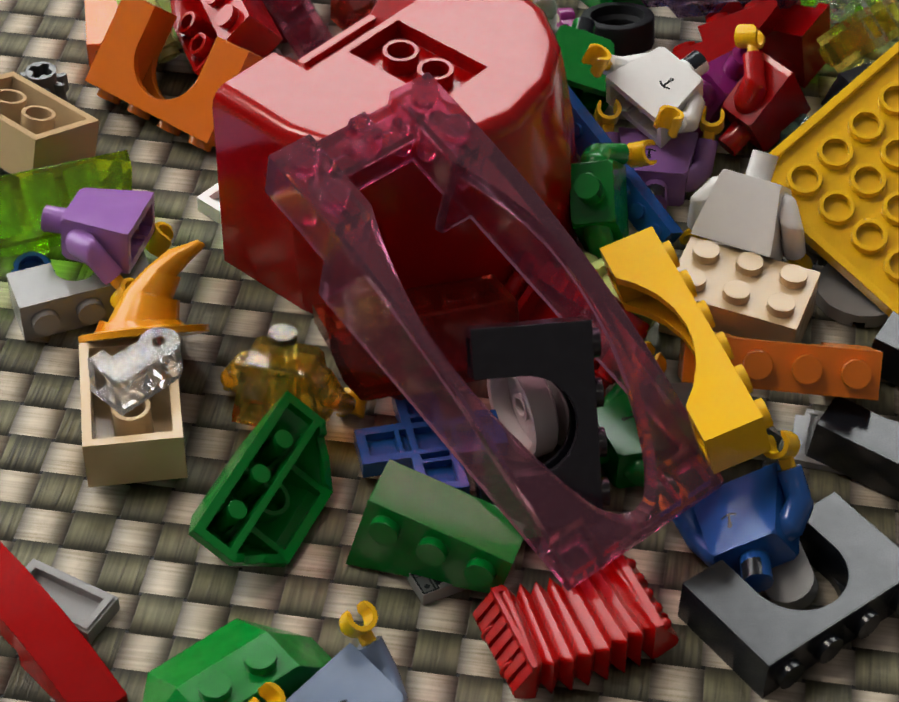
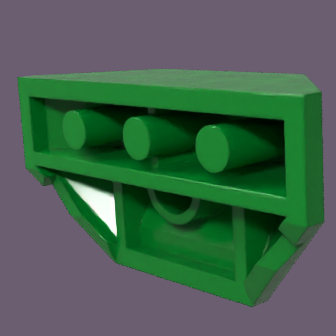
M286 390L242 442L192 515L188 534L229 566L285 567L288 565L333 493L330 459L324 438L327 435L326 421Z
M236 618L148 672L143 702H248L253 697H256L261 702H266L258 693V688L266 682H273L279 685L284 691L287 700L332 658L311 637Z

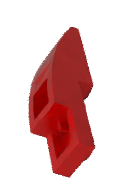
M752 0L744 6L745 9L732 14L721 12L712 15L706 20L705 24L698 26L702 38L701 42L687 41L673 48L672 53L682 60L692 51L696 50L710 62L732 51L736 46L734 33L736 26L739 24H754L766 38L783 17L777 0Z

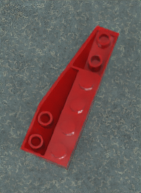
M170 0L172 14L177 16L173 24L174 31L194 73L198 76L217 36L263 58L268 56L283 40L263 0Z

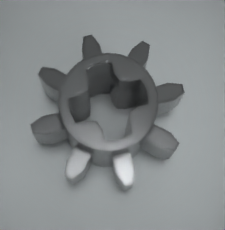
M45 61L30 64L25 72H20L19 75L67 101L66 91L69 90L67 74H57L56 66L52 63Z

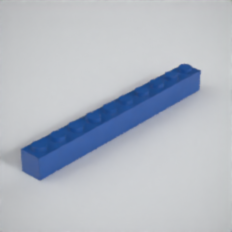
M568 86L574 120L576 152L581 158L584 150L591 144L613 142ZM627 163L624 164L626 166L629 221L638 232L652 226L662 243L669 240L673 244L683 234L682 229L634 168L630 167Z

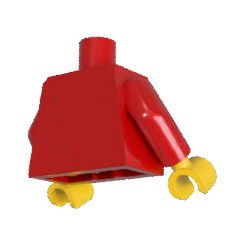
M739 24L736 26L734 33L735 45L738 49H747V52L742 55L744 75L722 104V109L731 125L717 141L722 148L733 156H736L748 142L761 151L769 150L811 110L793 72L764 52L759 51L764 46L765 36L754 24Z

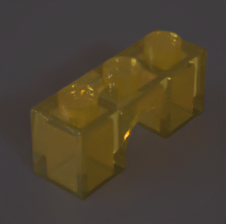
M880 0L869 8L866 7L855 12L818 37L816 40L821 46L819 51L823 60L830 67H834L837 73L898 38L899 4L896 0Z

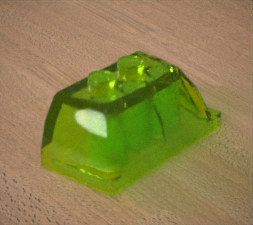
M123 150L0 176V258L30 251L46 254L50 252V248L61 246V234L44 232L41 229V215L46 205L67 208L79 189L132 190V165L128 151Z

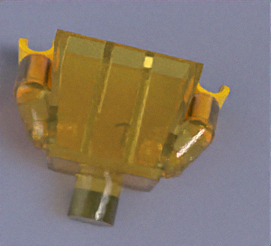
M287 323L271 326L268 330V337H257L251 349L240 351L220 375V381L224 386L223 389L236 393L232 412V422L256 427L286 390L326 421V426L333 412H336L338 417H344L348 414H354L359 418H364L368 393L358 388H343L331 368L326 366L324 351L316 346L298 343L296 327Z

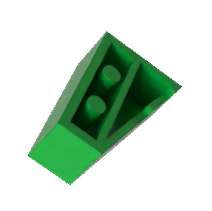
M389 459L367 501L346 564L409 577V573L449 583L455 587L490 593V588L501 584L504 585L531 521Z

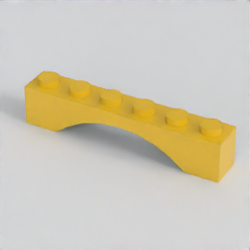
M651 226L599 248L609 280L625 310L646 316L666 326L681 338L696 358L694 383L685 407L695 440L713 473H719L772 450L766 430L774 426L770 412L762 398L752 399L750 393L753 392V387L742 364L734 367L730 361L734 359L731 346L722 331L717 334L713 332L712 328L715 327V322L707 303L704 300L695 301L694 297H697V291L688 271L683 270L679 272L677 270V267H680V263L671 242L668 240L662 243Z

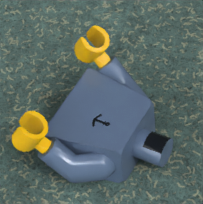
M366 600L357 604L358 613L364 621L363 626H359L354 622L348 610L341 615L339 620V627L344 635L350 638H358L360 642L358 647L349 643L287 700L281 687L273 682H266L258 688L260 697L265 699L266 702H407L408 700L406 689L391 653L382 636L375 637L372 628L378 621V613L374 605ZM253 697V698H251L248 702H261V701L258 700L256 697Z

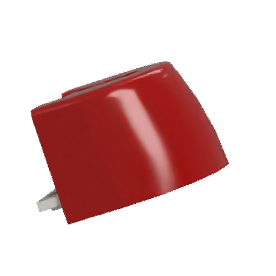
M378 0L369 15L300 59L295 60L273 52L225 82L215 93L212 109L218 183L196 197L197 209L222 225L224 260L304 311L360 334L420 340L464 334V325L479 324L491 306V300H495L515 271L514 267L519 265L530 247L550 261L556 259L563 266L574 255L576 233L571 223L570 191L571 164L577 163L574 120L561 48L545 12L530 0Z

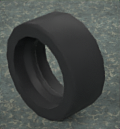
M629 2L602 3L584 10L580 16L590 18L595 22V35L610 39L614 43L616 56L645 53L654 44L655 16L652 10L643 5Z

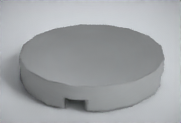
M829 263L819 271L821 275L816 295V305L826 316L848 326H853V322L865 323L864 328H876L885 324L889 317Z

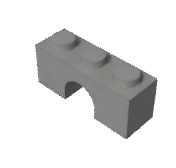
M144 252L141 253L130 274L121 273L123 278L131 277L135 279L149 265ZM51 263L6 274L12 308L25 342L97 324L99 320L108 321L114 311L110 303V297L115 288L110 283L105 285L96 274L84 280L69 281L57 276Z

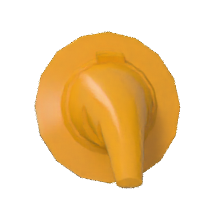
M194 240L168 249L148 265L124 290L108 322L99 320L94 333L78 336L79 343L153 336V330L160 328L162 335L175 334V337L209 332V324H184L182 320H179L180 300L173 299L181 279L177 277L178 274L205 247V244L199 240Z

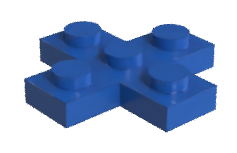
M439 383L392 389V405L397 423L354 430V445L363 478L380 476L388 460L391 459L470 494V484L463 463L506 457L507 443L496 410L448 416Z

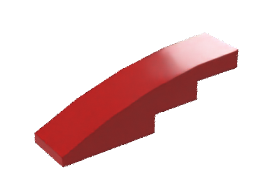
M0 542V635L18 652L21 667L55 702H127V693L93 647L33 575Z

